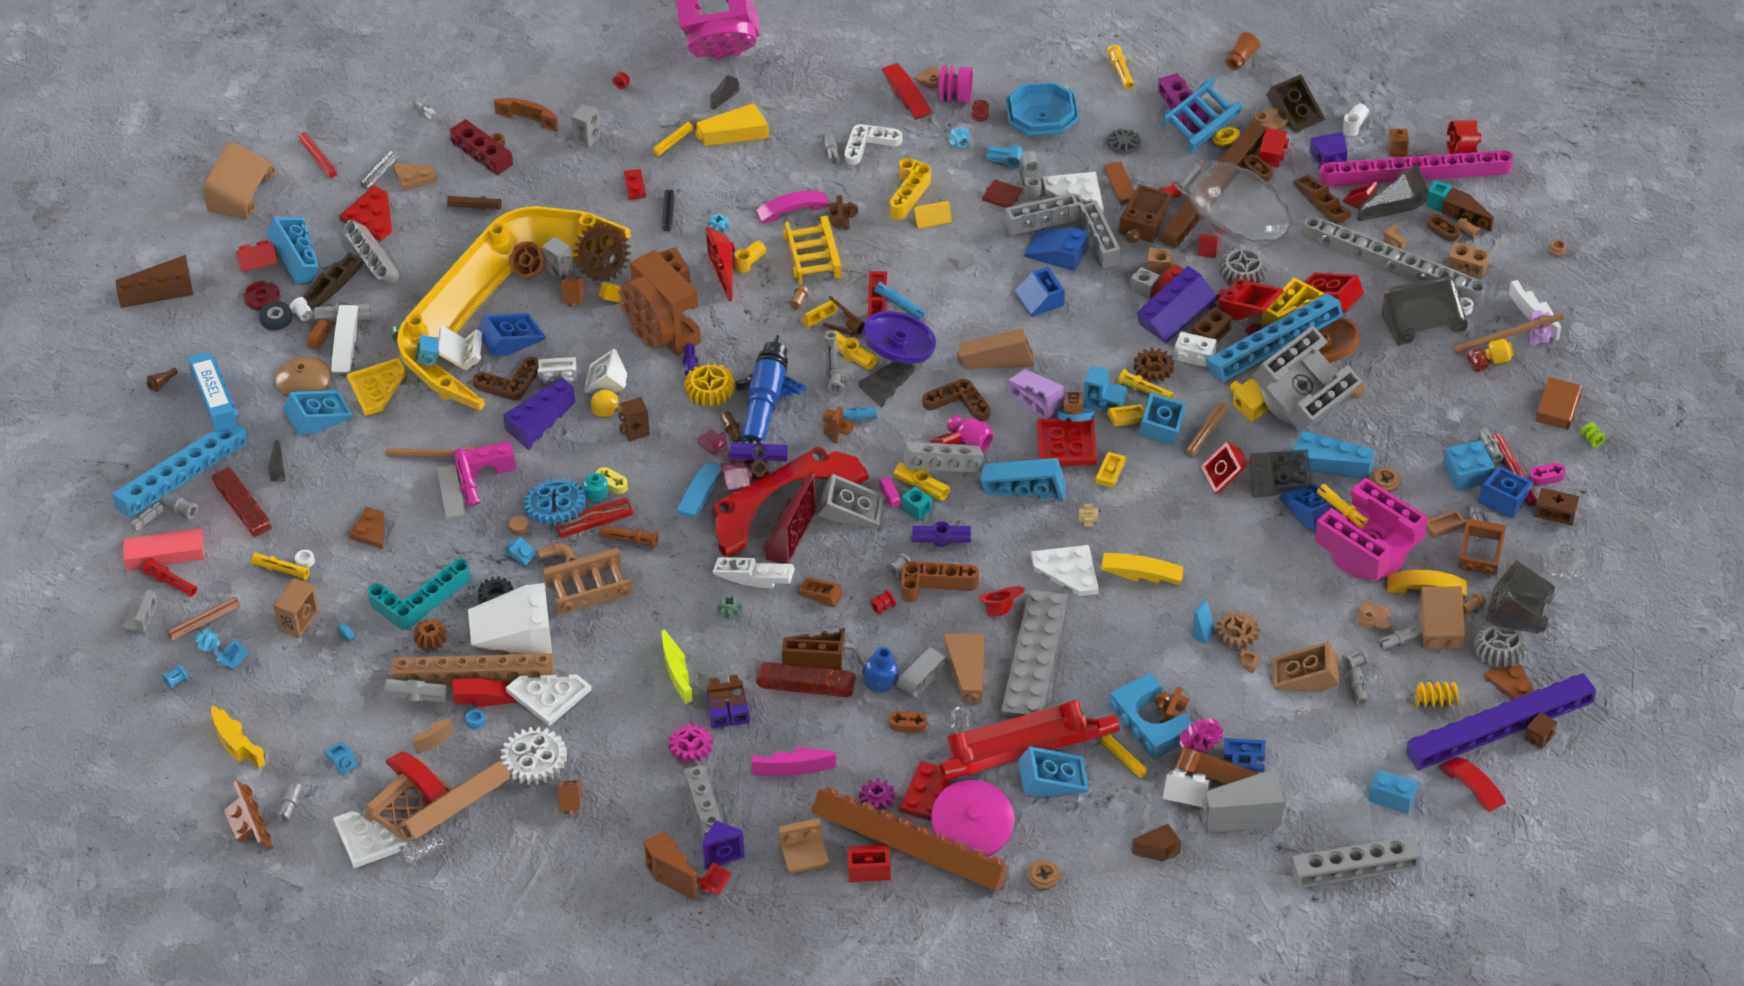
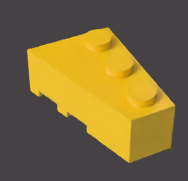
M1294 277L1283 288L1284 292L1262 313L1261 324L1268 326L1325 295V293Z

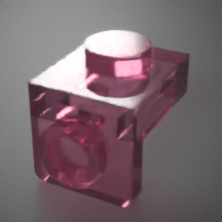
M710 429L697 438L698 444L712 455L727 446L725 432L718 434L713 429Z

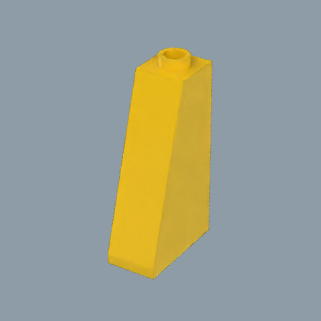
M754 103L696 122L697 130H695V134L704 146L769 137L768 123Z

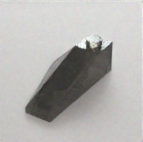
M1415 165L1401 172L1398 175L1399 179L1392 184L1390 182L1386 184L1385 189L1379 195L1375 193L1362 203L1358 208L1357 220L1364 221L1411 211L1423 206L1427 202L1428 188L1419 167Z

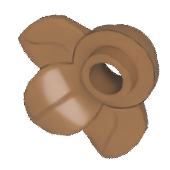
M928 67L924 70L923 74H916L915 79L918 82L926 83L928 88L936 89L938 88L940 70L937 67Z
M1275 108L1258 111L1252 118L1253 122L1278 130L1287 125L1286 120L1277 116L1278 109Z
M1364 602L1360 605L1357 619L1361 627L1372 628L1375 626L1379 629L1392 627V624L1387 620L1391 614L1389 608L1382 605L1374 606L1371 602Z

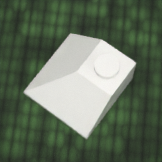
M612 349L590 364L583 390L585 393L595 394L600 390H610L617 393L625 388L627 372L617 350Z

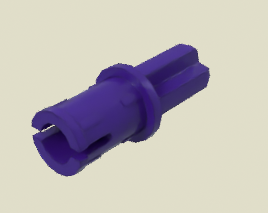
M690 343L684 346L683 363L685 364V376L689 374V371H693L697 363L695 345Z

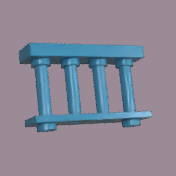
M1214 77L1209 81H1204L1196 92L1172 111L1169 109L1163 115L1164 119L1161 125L1165 127L1171 122L1188 139L1186 150L1190 154L1216 134L1218 130L1236 118L1243 107L1239 101L1234 105L1229 104L1213 89L1216 81ZM1208 93L1225 109L1224 113L1221 115L1217 114L1201 97ZM1196 103L1213 119L1209 125L1204 124L1188 107ZM1183 112L1200 129V132L1192 134L1176 117Z

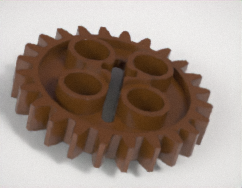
M595 223L594 228L588 226L589 232L582 231L584 237L578 236L581 242L575 243L578 250L573 252L577 253L578 256L574 260L579 261L576 267H582L580 273H586L585 277H591V280L594 281L597 279L600 282H603L604 279L610 281V276L616 279V273L623 274L621 268H627L624 263L630 262L626 255L631 254V252L627 251L631 245L625 244L629 239L623 237L625 233L619 232L618 227L613 228L612 224L606 225L601 223L600 226ZM611 237V243L607 246V239ZM592 242H594V243H595V246H594V248L591 250V249H590V245H591ZM614 255L615 259L613 263H610V257ZM597 259L598 265L594 268L593 263Z

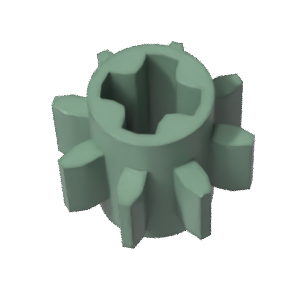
M732 595L721 597V603L717 604V610L720 612L721 617L729 620L736 616L738 617L739 611L742 610V603H739V598H735Z

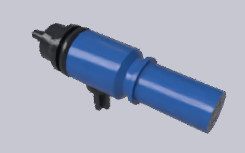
M779 334L776 335L774 342L764 344L763 350L759 352L755 361L753 373L749 374L747 379L735 382L737 391L749 389V399L747 401L749 407L741 435L742 443L747 441L749 443H753V441L760 443L761 440L765 442L771 414L780 399L787 371L788 358L787 348L781 344V335Z

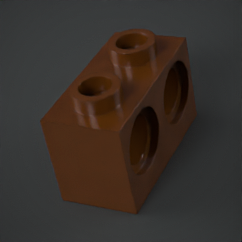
M1214 307L1210 312H1206L1198 323L1196 322L1193 325L1191 332L1193 335L1215 339L1217 344L1231 331L1232 316Z

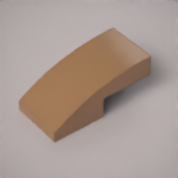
M450 718L430 723L431 730L413 735L417 754L437 746L453 733Z

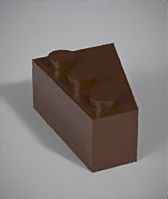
M840 628L839 632L828 634L827 631H822L821 635L810 637L809 634L785 637L782 645V669L842 672L845 652V628Z

